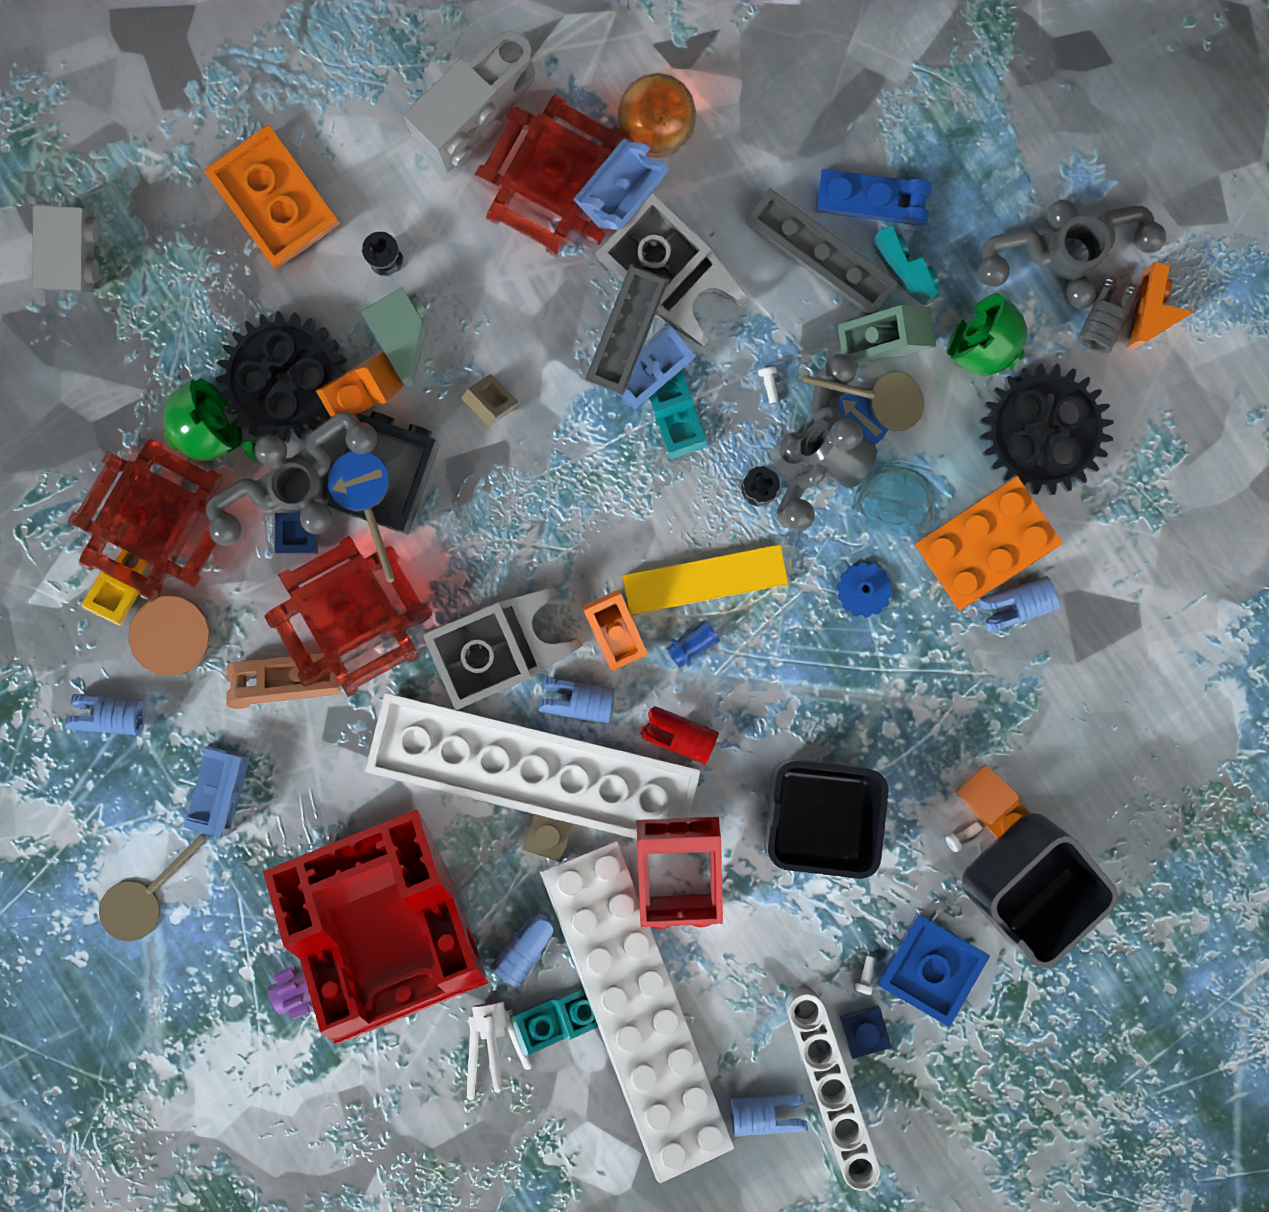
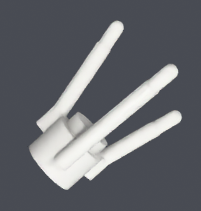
M504 1001L472 1006L473 1016L468 1017L470 1043L467 1098L469 1100L475 1097L479 1032L481 1039H487L491 1076L495 1092L502 1090L496 1038L505 1035L504 1027L508 1029L523 1067L526 1070H530L532 1067L528 1055H523L510 1019L513 1009L505 1010Z

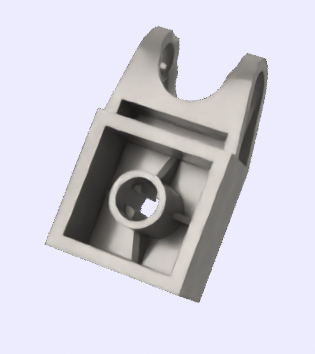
M503 32L496 36L468 63L460 58L403 115L413 141L446 173L454 166L456 168L463 166L472 156V148L482 138L487 140L497 132L501 125L500 120L533 83L535 70L531 61L530 43L526 37L519 32ZM515 42L523 48V53L513 51L500 56V50L506 43ZM527 69V73L524 79H522L519 82H516L520 75Z
M653 193L643 202L621 230H617L596 253L597 259L622 283L630 264L668 278L669 282L656 315L702 347H706L710 339L702 331L700 324L693 314V304L699 296L709 292L718 293L734 301L740 307L748 302V298L742 288L712 252V249ZM658 246L662 248L661 258L663 260L661 262L652 261L649 263L645 260L647 253L644 252L645 248L649 247L652 250Z
M557 586L497 602L423 634L455 711L530 679L582 646L578 638L566 642L545 643L533 631L532 621L534 614L550 599L560 595ZM478 644L479 649L484 646L487 649L488 655L483 657L484 665L475 667L474 662L471 664L466 662L465 656L470 654L469 647L471 645Z

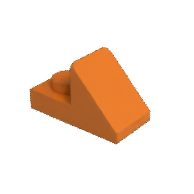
M1153 262L1143 271L1140 283L1142 287L1136 302L1127 348L1137 349L1193 313L1191 310L1162 304L1167 302L1172 290L1173 281L1168 278L1170 265Z
M380 351L316 390L331 417L339 412H350L358 416V413L361 414L374 405L385 404L390 401L403 387V384L385 352Z
M619 589L581 606L611 671L648 655Z
M983 765L955 790V793L997 839L1021 816L1030 813L1019 801L1021 797L987 765Z

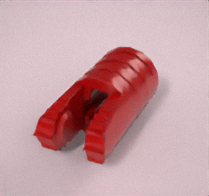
M660 707L650 708L648 716L649 722L652 724L648 723L645 727L643 726L640 733L642 739L707 765L719 731Z

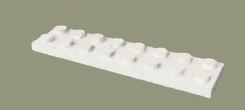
M384 693L365 769L366 773L637 839L636 820L690 817L701 771L389 693Z
M613 841L540 871L656 1180L659 1183H663L733 1150L732 1141L651 928L641 927L639 897L618 842Z

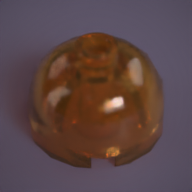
M659 72L642 75L631 82L620 98L617 112L619 130L623 139H628L629 142H641L648 145L651 149L646 155L655 158L673 155L679 151V148L692 137L697 118L694 98L686 85L673 75Z

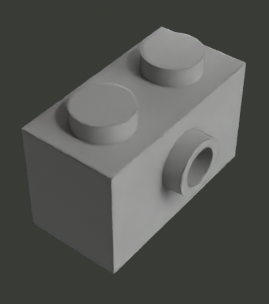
M33 205L32 288L94 292V283H97L99 279V264L97 259H94V243L98 242L100 234L99 222L97 218H94V210Z

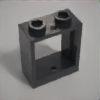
M372 411L370 417L358 413L357 418L360 422L372 425L378 435L423 450L402 514L377 505L372 507L377 525L409 535L440 444L436 439L431 438L433 432L426 428L410 424L408 430L393 425L395 419L385 414ZM347 446V448H346V450H345L344 455H345L346 453H348V452H352V451L348 448V446ZM330 493L326 506L338 512L367 521L364 511H352L343 508L333 499Z

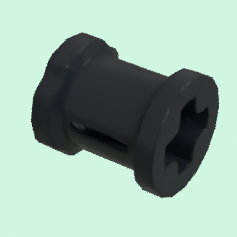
M378 231L371 233L365 238L362 244V254L374 273L379 276L388 277L400 270L403 264V255L392 235ZM385 247L388 248L391 255H384L381 261H378L375 253H383Z
M765 466L755 467L748 472V475L743 480L741 486L742 495L750 505L756 507L765 506L775 498L780 488V481L776 472L769 470ZM755 477H760L762 483L769 482L770 487L766 490L765 496H761L757 490L751 491L750 487L753 486Z

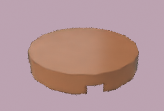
M162 596L149 600L137 610L130 623L128 641L133 656L143 668L157 675L178 676L192 671L204 661L208 653L209 643L211 642L212 630L208 617L197 604L182 597Z

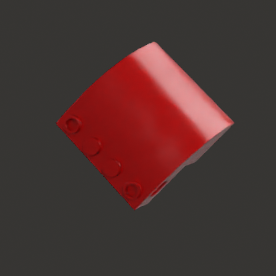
M417 809L263 871L283 947L300 959L319 1031L332 1040L335 1045L489 983L452 879L436 843Z

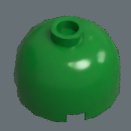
M992 294L972 308L977 314L968 325L963 319L960 321L951 335L946 349L947 354L951 356L950 359L958 366L974 375L984 377L1000 373L1005 369H1012L1022 360L1028 331L1021 311L1001 294Z
M200 378L196 381L192 379L169 396L163 410L164 437L172 449L179 450L187 457L199 461H213L241 446L242 432L241 428L235 423L236 419L230 424L222 407L229 405L228 401L220 399L218 397L219 390L205 379Z

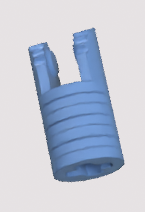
M1048 576L979 599L981 609L992 610L1009 604L1012 608L986 619L987 632H994L1059 610L1058 597L1053 583Z
M544 677L542 687L549 692L572 696L571 702L547 698L539 701L537 711L610 724L615 688Z
M84 694L72 695L70 704L79 709L94 710V717L67 716L65 729L139 736L142 733L146 718V707L142 699Z
M537 911V913H533L519 932L513 933L509 942L503 947L504 949L500 951L496 960L490 965L494 973L516 988L521 986L522 981L528 976L530 970L534 968L537 960L542 957V950L554 933V926L551 925L552 922L548 919L546 912L541 913Z
M804 1093L731 1099L734 1137L808 1131L807 1121L804 1119L794 1118L776 1121L775 1108H796L805 1104Z

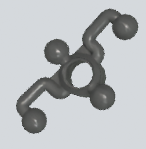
M1058 200L1049 207L1047 212L1049 225L1057 231L1040 235L1036 230L1026 228L989 238L982 247L983 260L978 267V276L982 283L990 287L1004 284L1009 277L1010 266L1004 258L998 255V252L1027 245L1029 256L1035 264L1050 266L1051 270L1058 276L1070 280L1065 289V298L1068 304L1074 308L1084 309L1091 306L1097 296V288L1094 282L1086 278V276L1108 256L1109 251L1113 248L1116 241L1114 226L1138 222L1139 227L1134 234V243L1137 249L1144 253L1159 251L1165 244L1166 231L1162 225L1155 222L1152 212L1144 206H1130L1108 210L1098 219L1090 215H1079L1076 204L1069 200ZM1075 238L1083 242L1088 250V260L1080 261L1074 259L1065 247V239Z
M835 354L828 359L825 367L818 372L816 377L847 385L853 381L856 375V364L848 355ZM815 385L811 413L816 422L808 427L804 435L795 432L788 433L782 437L779 443V454L787 463L798 464L802 461L805 462L802 473L791 481L776 512L777 521L781 525H786L795 531L806 530L815 519L813 506L807 500L801 499L805 489L817 486L825 476L845 488H853L867 478L873 469L877 456L876 445L863 437L860 424L855 419L842 418L841 412L837 407L828 406L830 389Z
M339 412L311 432L306 441L307 448L292 458L287 459V446L280 436L275 434L262 436L256 442L255 455L262 464L272 466L273 468L271 472L257 481L253 479L239 480L208 501L206 515L210 521L209 534L211 539L221 546H229L240 538L242 528L239 520L233 515L224 514L222 510L246 495L262 510H272L279 506L291 512L300 513V523L302 528L308 533L321 534L325 532L332 523L331 511L326 506L330 496L326 473L331 466V459L323 444L345 428L347 430L346 444L348 448L356 454H367L376 447L378 442V434L375 428L366 422H360L353 413ZM304 470L310 479L308 493L300 500L288 501L286 496L288 479L295 472Z

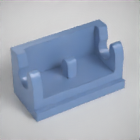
M623 139L573 199L599 228L621 230L671 170L664 161L653 160L646 155L651 149L648 145L641 142H629L628 139Z
M671 325L663 327L644 343L624 396L621 395L622 401L627 406H632L633 409L638 408L697 357Z
M208 745L204 747L203 760L190 810L185 820V828L220 838L230 835L250 756Z

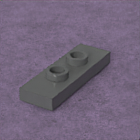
M630 264L585 380L587 382L624 396L668 285V278Z

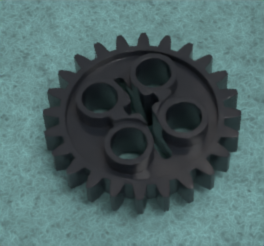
M276 311L275 319L272 323L264 314H260L259 327L256 328L249 321H246L245 327L248 333L245 336L235 331L232 333L237 341V345L235 347L223 345L222 348L230 355L229 360L217 361V364L226 370V374L215 377V381L227 386V389L221 391L218 397L225 401L232 400L225 408L226 413L229 415L240 413L235 423L241 428L251 422L249 434L257 437L264 429V435H276L279 433V436L286 444L290 441L291 432H294L301 441H304L306 436L305 428L309 427L314 431L319 427L317 421L320 419L327 421L331 418L316 390L346 373V371L337 367L344 364L347 360L343 354L333 355L340 345L335 339L325 342L329 335V331L325 327L320 328L314 333L316 322L312 318L307 319L301 326V318L295 312L291 315L289 322H286L284 315L280 311ZM280 341H289V353L283 358H274L273 348ZM303 351H307L308 355L298 361L300 354ZM308 368H319L320 378L313 385H303L302 376ZM254 370H262L263 379L257 387L247 388L246 377ZM280 371L290 378L285 385L276 377ZM267 394L265 402L259 405L258 399ZM282 397H291L293 401L291 410L287 414L277 415L275 411L277 401Z
M1038 364L1033 377L1026 368H1022L1019 370V383L1011 376L1005 378V383L1009 390L1005 391L996 387L992 392L999 400L998 403L986 402L984 404V407L992 412V416L979 420V423L990 427L989 432L979 436V440L991 442V447L987 448L982 454L983 456L995 455L997 458L990 469L995 470L1004 467L1006 471L1002 477L1003 482L1018 476L1024 486L1027 483H1031L1032 495H1038L1042 485L1046 486L1049 495H1055L1057 483H1060L1066 492L1071 491V478H1074L1081 484L1086 483L1087 478L1083 470L1087 469L1092 472H1098L1099 467L1093 459L1095 457L1106 458L1109 455L1100 448V444L1113 441L1112 436L1103 433V428L1114 424V420L1102 419L1101 413L1106 411L1110 405H1097L1095 401L1102 393V390L1098 389L1089 393L1086 390L1090 382L1089 377L1081 380L1079 383L1075 382L1076 369L1074 368L1063 377L1061 376L1059 364H1055L1052 367L1050 374H1046L1043 365ZM1049 394H1052L1055 399L1048 425L1050 428L1055 429V434L1046 438L1044 464L1039 466L1037 464V457L1041 448L1043 434L1036 431V426L1045 422L1047 397ZM1030 396L1037 401L1039 411L1034 418L1025 417L1020 413L1019 401L1022 397ZM1064 402L1073 403L1079 410L1078 420L1074 424L1064 422L1059 415L1060 407ZM1017 436L1027 437L1031 441L1032 451L1027 458L1016 456L1012 450L1013 440ZM1057 442L1067 443L1072 449V458L1067 464L1058 463L1053 457V448Z

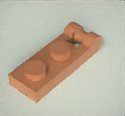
M333 651L230 663L226 666V680L230 682V689L226 692V705L232 709H244L251 704L340 695L341 676L338 652ZM256 678L257 685L247 686V682L250 679Z

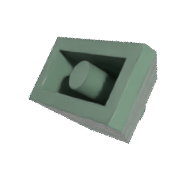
M401 287L360 311L401 381L406 387L414 384L427 333V328L422 318L428 314L417 295L414 294L408 298Z
M898 305L837 325L841 352L850 356L855 363L901 357L936 347L930 307Z

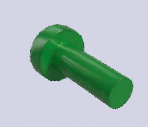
M245 441L242 445L245 455L250 459H257L255 455L257 441Z

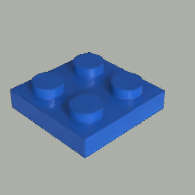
M916 913L878 979L877 985L950 1027L990 955Z

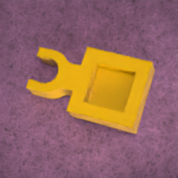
M124 549L120 551L116 559V570L113 575L101 570L81 604L84 609L118 626H121L140 593L138 587L132 585V582L142 576L148 566L147 561L140 558L136 567L132 569L125 568V563L129 559L130 554Z

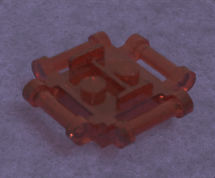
M557 94L551 97L542 115L538 113L537 117L522 108L512 106L507 115L509 122L486 163L479 165L474 174V178L479 182L499 191L488 210L486 219L496 225L501 222L547 247L546 252L555 257H558L563 250L571 231L580 234L584 239L596 245H600L605 236L604 228H599L592 220L588 222L580 218L583 210L573 199L620 144L626 133L616 126L611 129L565 104L566 99ZM560 119L603 142L602 147L555 121ZM522 129L529 130L504 176L499 174V170ZM512 198L559 223L554 233L508 209Z
M151 438L144 444L134 462L127 461L107 451L101 461L104 466L77 513L72 511L67 520V523L92 535L80 556L79 565L90 571L97 569L140 592L142 598L150 602H154L159 596L168 574L196 589L202 579L199 575L216 546V543L209 534L210 523L185 568L175 562L201 515L207 517L206 505L220 488L223 475L212 469L207 472L164 450L163 444ZM156 463L199 485L196 493H193L149 469ZM118 473H121V476L119 477L117 483L115 484L113 490L111 491L97 518L95 519V521H92L94 515L96 514L98 508L100 507L102 501L104 500ZM107 543L153 566L149 576L146 577L103 555V550Z
M347 536L339 541V546L291 572L289 569H286L277 574L291 599L268 611L264 618L270 628L276 629L299 670L297 677L304 687L316 683L324 675L333 671L347 697H350L359 692L358 687L407 660L411 663L420 658L406 630L427 621L432 616V612L426 603H421L397 562L399 559L398 554L392 546L385 547L395 578L391 584L407 610L398 616L373 572L383 569L378 552L364 558L351 537ZM347 559L349 560L345 564L335 568L334 570L324 574L323 576L299 588V585L329 570L330 568L342 563L343 561ZM300 613L324 655L323 658L316 662L312 661L290 622L291 617ZM392 637L395 638L399 645L398 647L348 673L344 664Z

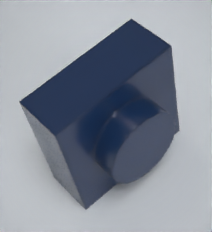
M275 513L276 554H318V534L308 533L302 528L300 513Z
M879 1006L839 1016L852 1059L892 1048Z

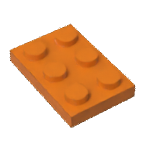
M269 124L203 170L275 270L341 225Z
M1018 476L914 543L959 611L1063 544Z

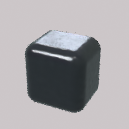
M786 759L779 762L772 771L764 835V850L767 856L778 868L788 871L856 879L872 876L878 870L882 858L889 794L886 779L875 770L859 766L799 759Z
M1037 813L1021 816L965 869L961 880L965 894L999 933L1033 965L1039 968H1048L1058 963L1111 913L1118 900V891L1115 885L1081 844L1045 816Z

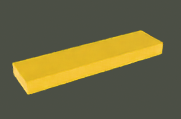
M781 545L622 575L630 615L788 585Z

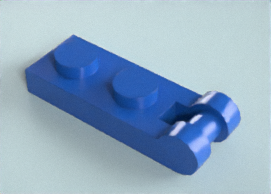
M822 169L815 212L909 225H926L929 210L925 209L926 198L931 196L932 183L922 179L904 180ZM899 196L910 197L909 207H898Z

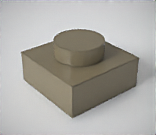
M492 374L469 387L461 397L488 427L512 412L518 404V401Z
M534 814L522 850L561 862L574 823Z

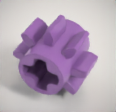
M293 965L273 975L276 983L268 987V994L275 1011L279 1015L289 1011L291 1020H294L313 1010L303 971L298 973L296 965Z

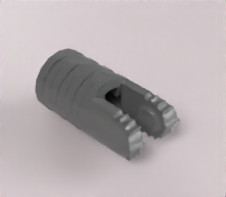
M1107 275L1078 335V341L1094 351L1110 353L1142 286L1130 283L1118 306L1109 302L1111 295H1113L1116 289L1117 278Z

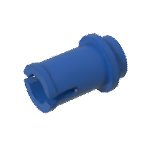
M704 620L702 624L677 641L674 638L671 639V645L666 650L679 668L685 664L689 667L692 665L690 661L715 643L717 644L720 640L709 623Z

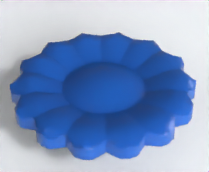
M860 562L858 566H849L848 571L841 574V582L837 584L839 591L838 600L843 602V608L846 611H851L854 616L862 615L864 618H868L872 614H880L882 608L889 605L888 598L893 594V591L890 589L892 581L886 577V571L878 569V566L874 563L868 565L865 562Z

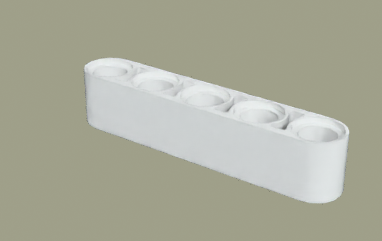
M805 987L797 988L786 999V1013L838 1166L847 1185L858 1191L868 1190L874 1187L879 1180V1164L826 1009L817 993L812 989ZM803 1000L813 1001L816 1009L812 1016L802 1019L795 1015V1007L799 1002ZM822 1039L829 1043L828 1051L822 1057L816 1058L808 1054L809 1046L815 1040ZM830 1079L840 1080L842 1088L837 1095L829 1097L821 1092L822 1086L826 1081ZM843 1119H851L856 1123L855 1129L848 1135H839L835 1132L836 1125ZM862 1158L869 1161L867 1170L862 1174L856 1175L849 1172V1166L854 1160Z

